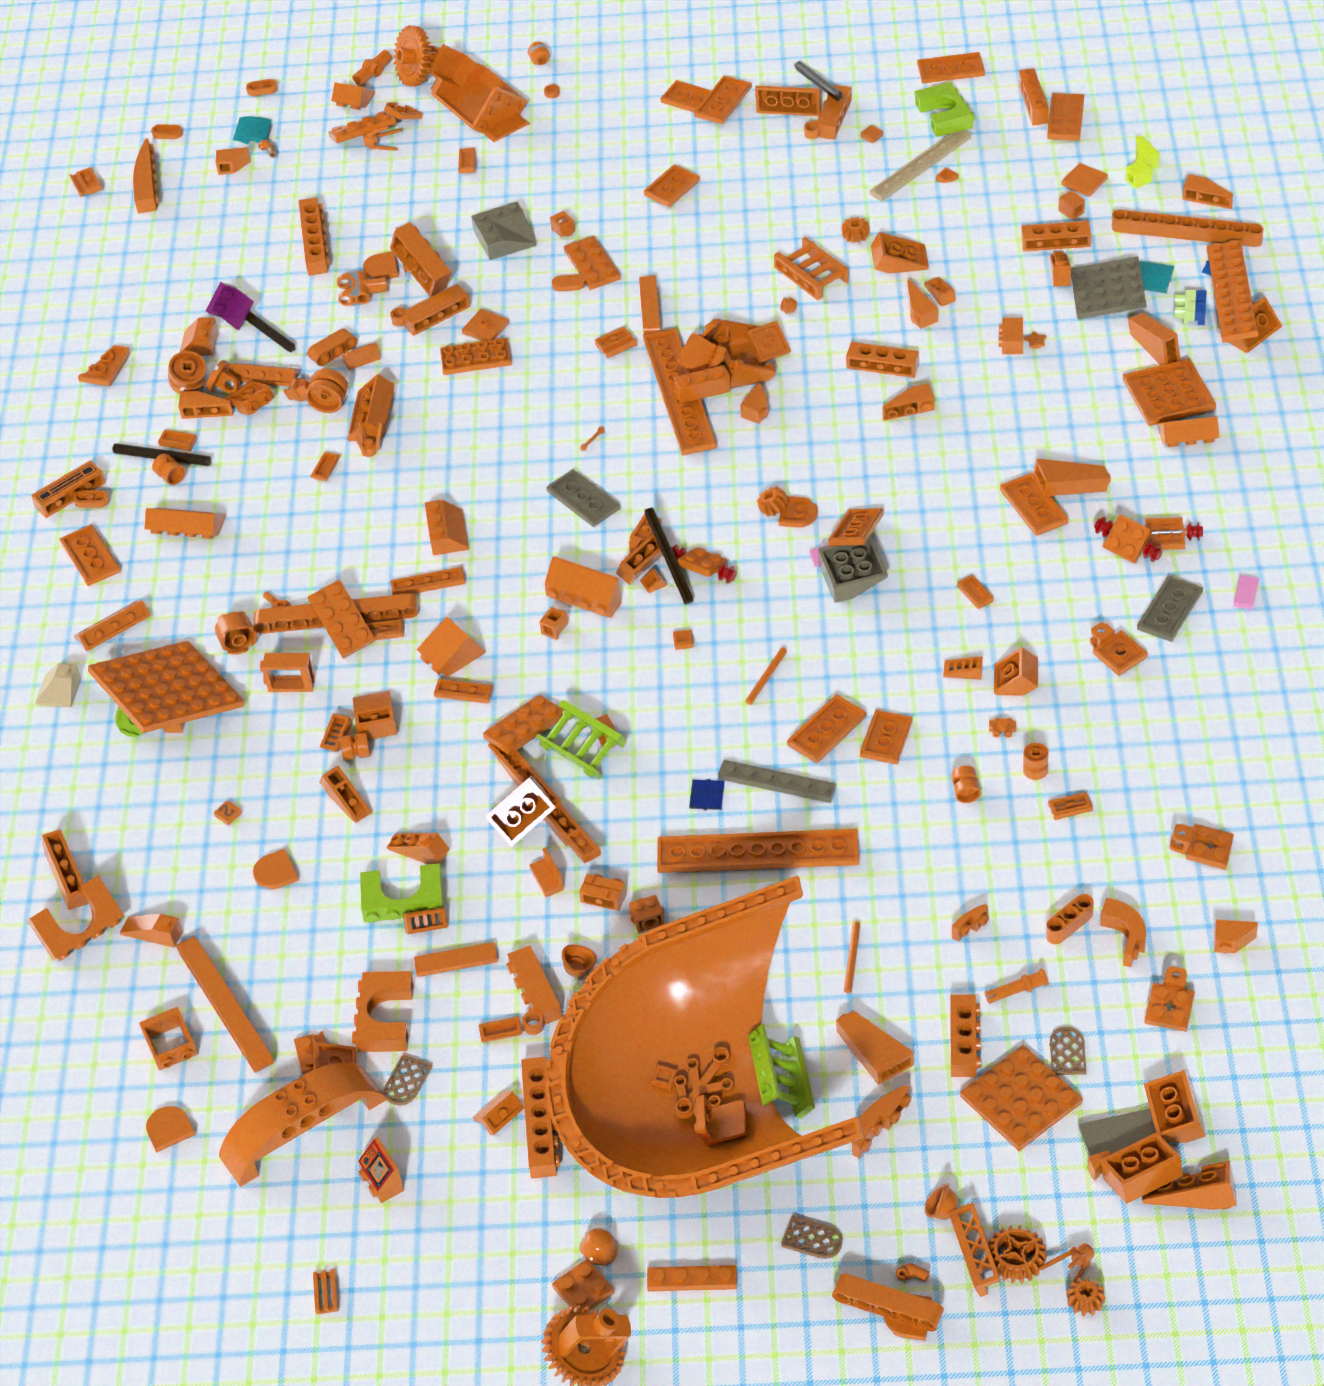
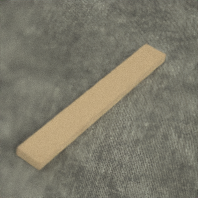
M963 130L947 135L869 190L870 196L881 202L970 140L971 133Z

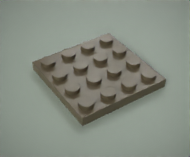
M1139 256L1071 268L1077 319L1147 307Z

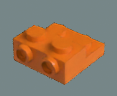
M250 380L224 399L230 400L231 405L235 406L239 413L251 415L259 407L267 405L274 398V395L269 385Z

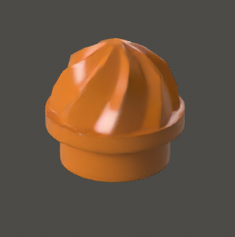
M791 297L783 298L780 310L785 314L794 313L797 309V302Z

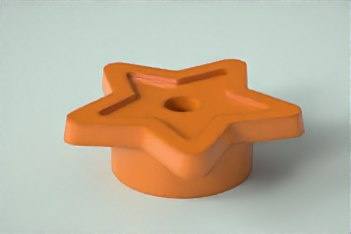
M1033 331L1031 336L1025 337L1024 340L1029 342L1030 348L1038 349L1045 346L1044 340L1047 336L1039 335Z

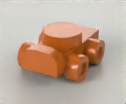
M994 718L989 720V732H993L994 737H1000L1001 732H1004L1007 738L1012 737V732H1016V721H1012L1011 718Z

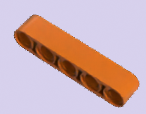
M656 275L640 276L639 286L643 334L659 332L661 329Z
M840 1274L832 1293V1297L842 1304L930 1332L936 1331L944 1312V1308L937 1302L849 1274Z

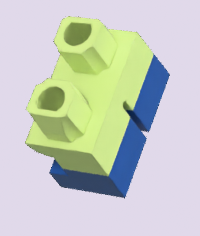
M1185 290V295H1175L1174 318L1184 319V324L1189 321H1198V325H1205L1207 290Z

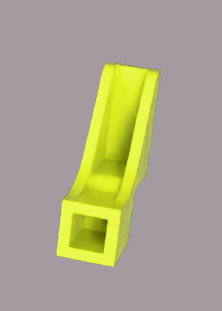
M1141 135L1136 138V162L1126 167V181L1134 189L1152 182V169L1159 166V151Z

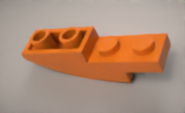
M905 1085L887 1093L874 1102L860 1116L859 1122L863 1138L852 1142L853 1156L860 1159L864 1152L867 1153L869 1151L873 1138L879 1136L882 1128L889 1130L893 1123L896 1124L899 1121L901 1111L909 1106L912 1099L909 1086Z

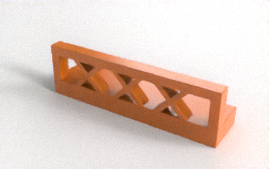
M229 363L228 370L229 373L238 378L239 382H249L252 380L262 384L291 386L293 379H296V374H301V369L243 363Z
M136 600L73 636L75 640L81 642L85 651H89L151 615L143 600Z
M972 1202L948 1213L974 1288L978 1295L982 1297L988 1294L986 1286L1001 1281L975 1205ZM971 1211L973 1216L970 1222H963L960 1215ZM971 1229L979 1232L976 1242L969 1240L968 1235ZM978 1248L986 1251L982 1261L977 1260L975 1257ZM984 1267L991 1269L994 1276L983 1280L981 1273Z

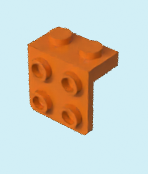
M692 333L677 359V364L691 372L714 368L723 362L727 349L711 343L696 333Z
M704 1095L696 1097V1106L693 1107L697 1123H694V1129L697 1136H701L706 1146L741 1137L747 1133L746 1110L743 1100L711 1108Z

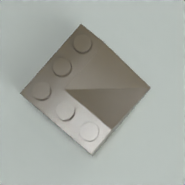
M518 201L471 216L473 231L489 260L536 246L535 239Z
M871 536L865 545L828 546L818 549L819 567L835 603L853 599L888 577V573Z

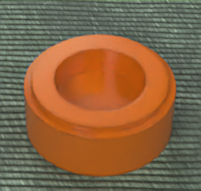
M556 84L545 86V97H558L560 95L559 86Z

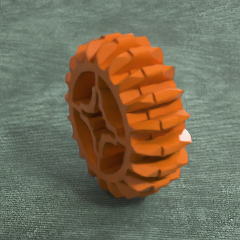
M1010 1225L1009 1230H1005L1002 1227L1000 1233L995 1232L993 1238H990L988 1241L999 1275H1002L1003 1281L1010 1278L1012 1284L1015 1280H1019L1022 1284L1024 1278L1031 1281L1033 1275L1038 1277L1040 1274L1039 1267L1045 1264L1047 1260L1046 1247L1043 1245L1042 1238H1038L1037 1232L1030 1233L1029 1227L1025 1230H1022L1020 1225L1017 1229H1013ZM1006 1246L1007 1249L1003 1251V1254L999 1255V1251ZM1034 1254V1257L1029 1262H1026L1029 1255Z

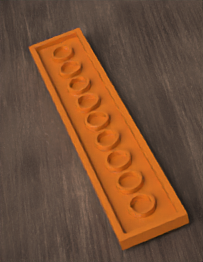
M1231 240L1226 243H1214L1207 246L1222 343L1258 337L1241 240Z
M676 328L642 335L681 455L716 449V442L701 399L680 404L674 393V377L691 373L688 369L677 364V359L683 347Z
M858 829L657 837L658 873L859 865Z

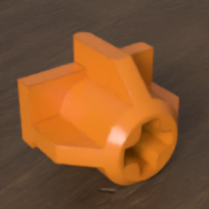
M293 379L290 388L285 389L284 394L289 400L304 401L309 382L305 379Z

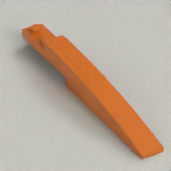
M488 744L492 753L517 786L521 785L532 775L543 787L556 806L543 820L566 847L569 846L584 864L602 855L600 848L561 805L560 798L517 750L508 755L493 744Z

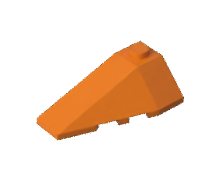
M1230 1160L1201 1167V1172L1190 1175L1189 1172L1184 1173L1178 1180L1142 1196L1143 1204L1210 1210H1225L1232 1206H1237L1236 1189Z

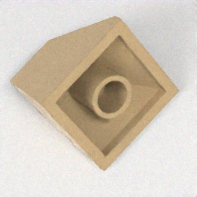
M58 663L47 672L43 678L35 705L72 707L81 682L77 664Z

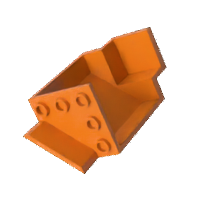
M442 44L430 66L431 69H428V72L436 78L431 87L432 91L430 94L470 128L483 133L493 142L531 124L520 115L528 100L485 65L475 62L462 51Z

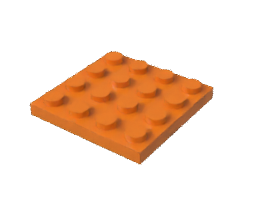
M1190 358L1123 374L1122 380L1148 426L1216 410V403Z
M1024 1045L960 1092V1097L1018 1151H1021L1083 1103V1098Z

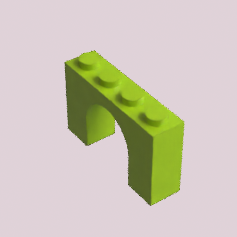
M951 82L914 91L915 105L920 113L940 108L950 109L930 115L931 130L936 137L973 128V121H975L974 113L969 110L968 104H965L963 97L959 95L957 88Z
M440 863L420 865L419 889L412 896L400 900L391 899L383 894V881L380 870L360 872L361 912L364 923L396 920L403 918V913L444 907Z

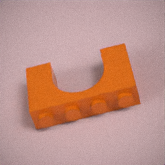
M98 875L78 887L92 912L90 925L84 932L78 934L65 932L58 926L47 908L27 919V922L53 961L57 958L59 961L65 959L70 955L68 951L74 947L76 950H79L87 944L85 940L93 937V939H96L104 934L102 929L107 926L113 928L121 923L120 918L124 915Z
M411 971L362 972V979L358 980L360 997H356L358 1014L354 1015L356 1031L352 1032V1043L356 1044L358 1052L408 1050L409 1032L406 1022H379L371 1018L370 1014L382 1002L413 999L414 981Z

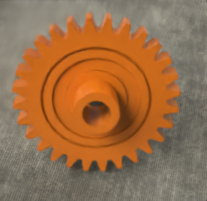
M408 25L405 26V29L402 28V32L398 33L399 37H396L398 43H394L396 49H393L395 52L393 58L396 60L393 64H396L395 71H398L396 75L399 76V81H402V84H405V86L415 87L421 85L427 79L424 76L429 75L426 69H431L430 66L440 47L429 45L431 42L426 41L429 37L425 36L427 33L424 32L423 28Z
M580 1305L576 1306L574 1310L572 1306L566 1310L562 1309L548 1322L547 1328L543 1332L545 1337L541 1340V1343L545 1344L542 1352L548 1353L544 1361H552L548 1367L549 1370L556 1368L557 1371L554 1376L557 1377L562 1374L561 1382L564 1383L569 1379L570 1386H574L576 1383L578 1386H607L621 1372V1367L625 1363L623 1358L626 1356V1352L622 1350L625 1347V1342L631 1336V1324L627 1315H618L616 1311L610 1308L601 1310L598 1315V1310L595 1309L590 1314L589 1306H586L581 1311Z

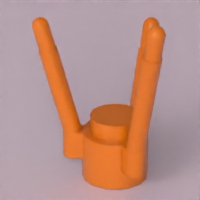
M388 126L372 132H367L363 135L364 145L369 147L370 150L397 151L398 148L378 146L376 144L379 137L395 134L402 130L397 129L377 134L389 129Z
M358 421L363 442L361 443L358 436H354L362 452V456L372 457L377 453V450H380L379 443L382 423H379L375 443L370 438L366 439L362 423Z
M1082 1243L1077 1248L1073 1246L1069 1251L1041 1265L1039 1269L1044 1270L1071 1255L1072 1262L1068 1265V1268L1071 1269L1075 1265L1082 1266L1073 1280L1074 1283H1077V1279L1081 1278L1085 1270L1091 1265L1090 1260L1094 1257L1095 1253L1090 1245Z

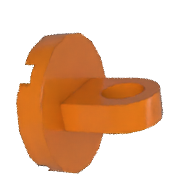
M220 361L217 364V367H219L217 371L211 372L206 382V389L208 391L214 392L218 387L227 393H233L239 388L240 382L238 378L228 372L230 364L227 361ZM227 380H231L234 383V388H230L227 385Z

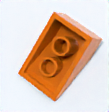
M879 232L871 245L874 270L886 273L928 270L929 268L926 248L923 243Z

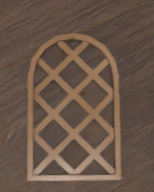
M1060 1027L1051 1034L1049 1043L1051 1070L1056 1075H1086L1085 1043L1082 1034L1073 1027ZM1061 1032L1063 1036L1059 1039L1055 1034ZM1071 1032H1074V1033H1076L1078 1036H1076L1075 1038H1073V1037H1071L1069 1034H1070ZM1065 1037L1071 1040L1068 1045L1062 1041ZM1052 1039H1055L1056 1042L1052 1045ZM1059 1043L1064 1046L1061 1051L1055 1048ZM1073 1043L1079 1046L1076 1051L1070 1048ZM1067 1049L1072 1052L1069 1057L1063 1054ZM1081 1049H1082L1083 1057H1082L1080 1054H1078V1052H1079ZM1053 1050H1054L1056 1053H1058V1054L1055 1055L1054 1057H1053ZM1075 1055L1080 1058L1077 1063L1071 1060ZM1062 1056L1066 1060L1059 1063L1056 1059ZM1053 1062L1058 1065L1055 1070ZM1070 1062L1073 1067L1067 1069L1064 1065ZM1082 1062L1084 1065V1069L1079 1066Z
M402 1055L384 1087L387 1101L398 1106L412 1102L420 1091L433 1065ZM416 1064L418 1069L411 1072L409 1067ZM406 1068L408 1073L401 1075L399 1070ZM419 1072L421 1077L414 1080L412 1075ZM410 1076L412 1081L404 1083L402 1078ZM400 1079L401 1085L394 1087L393 1082ZM413 1084L415 1089L407 1091L406 1086ZM404 1088L405 1093L398 1095L396 1090ZM393 1091L395 1096L389 1098L387 1093ZM407 1096L408 1099L405 1101H400L399 1098Z
M792 1216L781 1247L817 1258L828 1259L840 1252L843 1240L841 1234L830 1226ZM794 1222L796 1227L791 1229L792 1224ZM809 1226L811 1231L804 1234L801 1228ZM799 1230L801 1236L794 1238L792 1232ZM823 1230L826 1236L818 1238L816 1233ZM813 1234L816 1240L809 1242L806 1237ZM789 1235L792 1240L786 1242ZM837 1235L839 1241L833 1242L831 1237ZM828 1238L831 1244L824 1247L821 1241ZM804 1239L806 1244L799 1247L796 1241ZM818 1243L821 1248L814 1251L811 1245ZM833 1247L835 1251L828 1254L826 1249Z

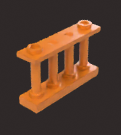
M805 236L802 238L803 248L787 257L780 252L773 255L774 268L817 301L823 298V287L839 278L845 283L849 282L848 268ZM804 254L810 256L809 259L798 265L792 262ZM815 262L822 265L810 273H806L803 270ZM827 270L833 273L820 282L814 279Z

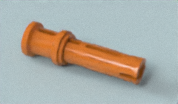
M1040 968L1036 973L1024 974L1020 980L984 991L985 997L994 995L986 999L988 1004L1023 991L1030 993L1034 988L1043 985L1045 987L1049 986V982L1044 969Z

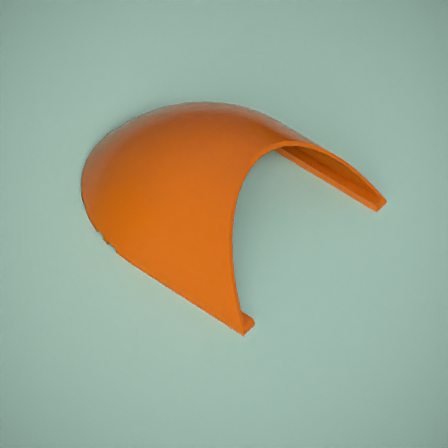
M798 875L639 935L637 940L628 945L625 943L619 948L620 951L612 957L604 959L586 977L585 983L579 992L573 994L567 1004L569 1006L564 1016H561L550 1044V1058L547 1059L546 1065L548 1069L545 1083L546 1096L551 1120L557 1129L559 1138L573 1158L592 1176L609 1186L635 1195L655 1198H678L720 1189L863 1138L858 1117L802 1136L783 1120L773 1101L766 1107L762 1105L748 1035L762 1024L763 1002L768 972L787 910L792 901L801 899L804 895ZM718 1047H724L730 1054V1061L727 1065L720 1067L709 1084L722 1081L724 1078H730L734 1084V1089L729 1093L721 1090L704 1094L706 1099H709L710 1096L717 1095L720 1097L722 1105L743 1100L746 1110L747 1133L741 1137L706 1146L701 1136H697L694 1123H697L695 1115L688 1119H681L676 1115L674 1107L679 1100L675 1084H673L671 1091L651 1086V1080L657 1064L678 1070L676 1076L683 1075L688 1081L686 1087L688 1097L693 1089L686 1062L690 1058L698 1060L700 1064L698 1072L701 1079L714 1061L712 1057L713 1051ZM720 1057L719 1061L724 1060L726 1057ZM692 1063L690 1068H694L696 1063ZM680 1080L678 1085L683 1084L684 1080ZM726 1083L724 1087H729L730 1083ZM714 1100L712 1104H717L718 1100ZM684 1107L682 1111H687L689 1107Z

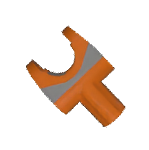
M356 271L342 274L337 278V286L345 289L338 295L339 303L344 306L367 304L370 301V294L388 292L386 277L368 279L366 272ZM341 280H348L345 284L340 283ZM346 296V297H349L350 299H349V300H342L341 298Z

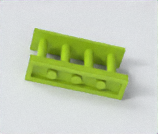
M562 699L558 705L563 711L562 717L546 738L540 734L536 735L540 741L539 745L547 751L553 750L584 769L583 772L591 778L595 776L601 779L602 775L596 770L612 746L615 747L617 744L623 748L627 741L620 733ZM574 718L577 720V725L561 747L554 744V739L567 721ZM589 727L592 729V733L575 756L567 752L583 728ZM601 736L605 737L606 743L589 765L582 761L596 739Z
M761 1024L748 1035L762 1105L766 1107L775 1099L792 1104L795 1117L802 1119L815 1108L800 1038L792 1036L785 1043L767 1038L765 1025ZM770 1048L781 1051L782 1059L771 1055ZM773 1065L785 1069L786 1076L775 1073ZM777 1083L788 1086L790 1094L780 1091Z

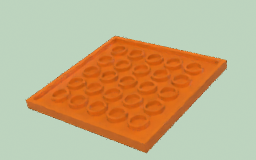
M182 641L88 665L89 674L142 733L244 707L245 700L189 641Z

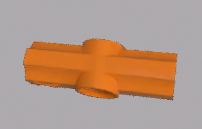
M384 49L372 60L366 59L362 64V68L352 75L353 81L356 85L362 86L372 76H380L383 67L392 61V55Z

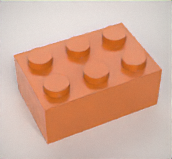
M1157 1132L1100 1159L1103 1179L1126 1204L1183 1176L1180 1156Z

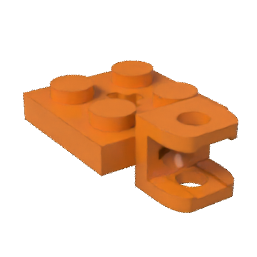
M1100 622L1091 628L1093 637L1090 638V644L1094 647L1093 654L1118 676L1147 658L1148 652L1124 631L1121 630L1115 634V630L1104 622ZM1103 629L1105 632H1098V630ZM1117 651L1119 653L1124 652V655H1118Z
M1194 823L1193 827L1176 824L1169 848L1175 852L1185 854L1187 860L1226 870L1234 834ZM1183 831L1185 835L1179 834L1178 832ZM1175 841L1182 843V845H1176ZM1206 844H1211L1214 847H1212V849H1209L1208 845Z
M1170 966L1166 970L1164 984L1153 983L1145 1016V1024L1187 1032L1195 991L1186 989L1187 972L1185 969ZM1173 973H1178V974H1180V976H1176V975H1172V974H1173ZM1173 1004L1176 1008L1167 1011L1165 1005Z

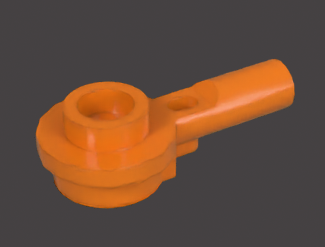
M267 591L263 593V598L270 602L273 608L291 606L287 600H278Z

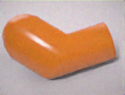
M913 1263L903 1265L896 1270V1276L901 1281L916 1277L926 1282L930 1275V1271Z

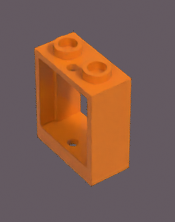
M310 653L264 654L263 661H260V671L264 673L263 683L267 685L268 692H313L315 674ZM272 670H300L301 676H273Z
M178 1006L139 1022L142 1034L159 1071L198 1055ZM180 1026L187 1043L158 1055L151 1038Z

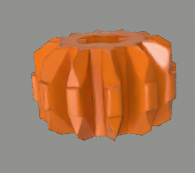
M858 216L856 218L851 217L850 219H845V222L842 223V236L847 242L860 243L861 241H866V238L869 237V224L864 218L859 219Z
M778 486L765 490L764 493L759 494L760 498L757 499L759 510L767 517L771 515L776 516L777 513L781 514V511L785 510L786 505L789 503L787 494Z
M1087 1277L1086 1281L1078 1278L1077 1283L1071 1282L1070 1289L1066 1293L1068 1306L1073 1307L1074 1314L1081 1311L1083 1317L1088 1312L1093 1316L1095 1310L1101 1311L1102 1304L1105 1303L1104 1288L1099 1286L1097 1280L1090 1282L1089 1277Z

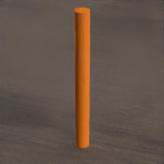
M784 647L780 648L745 700L747 704L752 705L787 653Z
M859 922L852 923L844 983L845 993H851L853 987L861 925Z

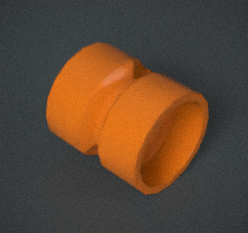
M168 454L159 455L152 464L153 472L169 485H177L185 476V468Z
M366 732L355 734V737L351 735L339 737L343 761L353 760L355 756L359 758L370 757Z
M1030 743L1023 750V773L1029 779L1039 780L1048 774L1049 750L1044 744Z
M964 765L952 771L951 778L956 800L961 803L976 801L981 796L976 769L972 766Z

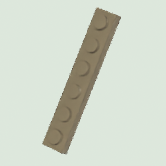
M723 760L718 772V779L827 803L832 802L837 789L836 783Z

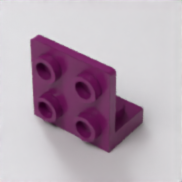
M220 281L205 311L211 315L221 317L232 327L240 330L254 301L236 286Z

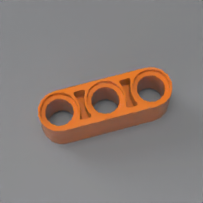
M342 328L312 345L308 349L307 355L318 366H324L353 349L357 344V338L348 330Z
M1080 894L1052 916L1046 924L1047 941L1051 944H1060L1093 917V898L1088 894Z

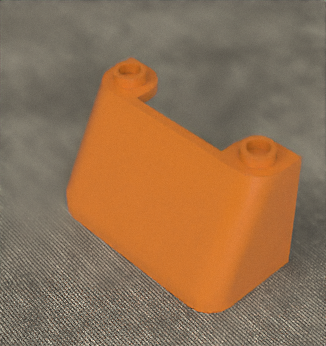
M722 319L711 343L727 349L725 351V359L718 366L724 365L730 375V388L766 382L774 378L776 374L774 365L772 363H767L766 365L764 363L759 364L746 336L748 330L759 326Z

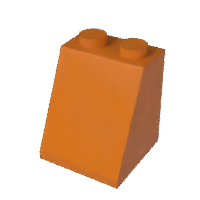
M448 617L416 649L422 654L419 658L427 665L431 663L433 665L431 669L438 675L442 673L446 677L454 674L486 652Z

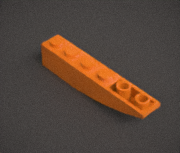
M145 138L139 150L133 171L134 201L138 214L157 211L156 204H159L153 144L149 143L148 138Z

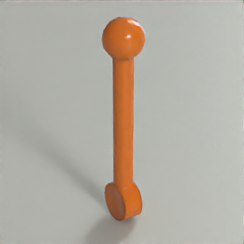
M598 427V431L585 444H582L580 449L585 451L587 446L599 434L605 432L604 427Z

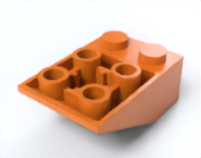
M390 690L352 698L357 733L366 732L368 740L397 735Z

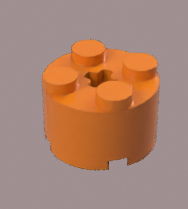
M244 611L221 614L218 617L214 628L215 635L222 649L227 651L228 654L238 655L245 653L251 644L253 646L256 643L257 633Z

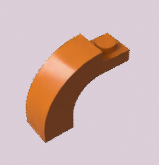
M1106 898L1101 912L1100 926L1116 929L1125 935L1128 941L1124 951L1123 966L1131 967L1133 960L1138 959L1139 952H1145V923L1140 914L1128 904Z

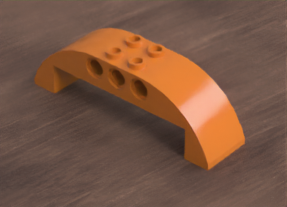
M342 1062L322 1066L292 1081L247 1110L236 1121L224 1138L219 1151V1158L241 1187L259 1176L255 1161L360 1099L367 1109L371 1110L386 1101L387 1098L368 1072L360 1065Z

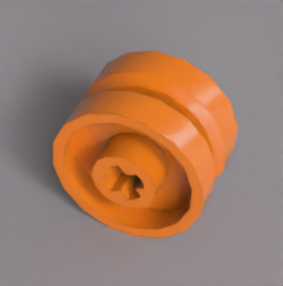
M182 351L175 354L170 359L168 365V383L172 390L178 394L188 391L200 392L206 381L207 367L204 359L199 354L191 351Z
M324 368L319 369L312 375L305 393L306 401L311 407L320 412H336L341 408L347 393L348 381L337 371Z

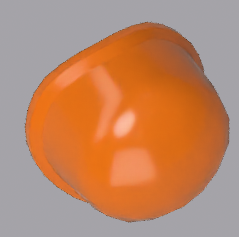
M567 945L561 952L563 968L572 977L580 978L585 976L595 966L597 961L596 953L582 945Z
M945 1183L928 1197L925 1203L926 1216L947 1220L950 1218L948 1212L957 1209L958 1195L950 1188L949 1183Z
M595 1228L585 1235V1238L580 1243L579 1251L593 1264L608 1265L617 1256L618 1244L609 1231Z

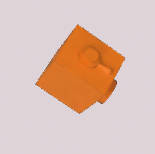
M656 895L629 902L630 920L634 923L637 933L665 924L664 908L660 906Z

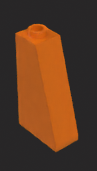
M1143 312L1128 318L1131 336L1159 365L1180 361L1177 333Z
M1039 458L1036 459L1033 471L1044 496L1106 492L1108 484L1111 482L1110 474L1107 473L1105 466Z
M854 1010L836 1019V1032L878 1085L914 1065V1053L909 1048Z

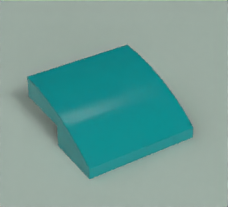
M254 116L239 117L233 140L249 144V140L258 143L261 140H266L272 120Z
M1140 261L1144 290L1167 293L1175 266Z

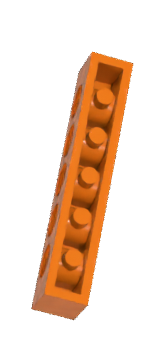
M318 197L298 200L308 276L328 273L327 266H330L329 256H326L329 255L326 245L327 237L325 224H323L325 220L322 203L318 202Z
M546 1056L521 1059L528 1163L531 1179L557 1176L556 1167H560L559 1154H555V1149L559 1148L558 1137L554 1136L553 1133L557 1129L553 1125L547 1104L545 1083L548 1069L546 1068Z

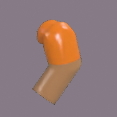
M261 140L258 144L259 149L262 151L267 149L269 156L275 158L277 156L275 145L267 140Z

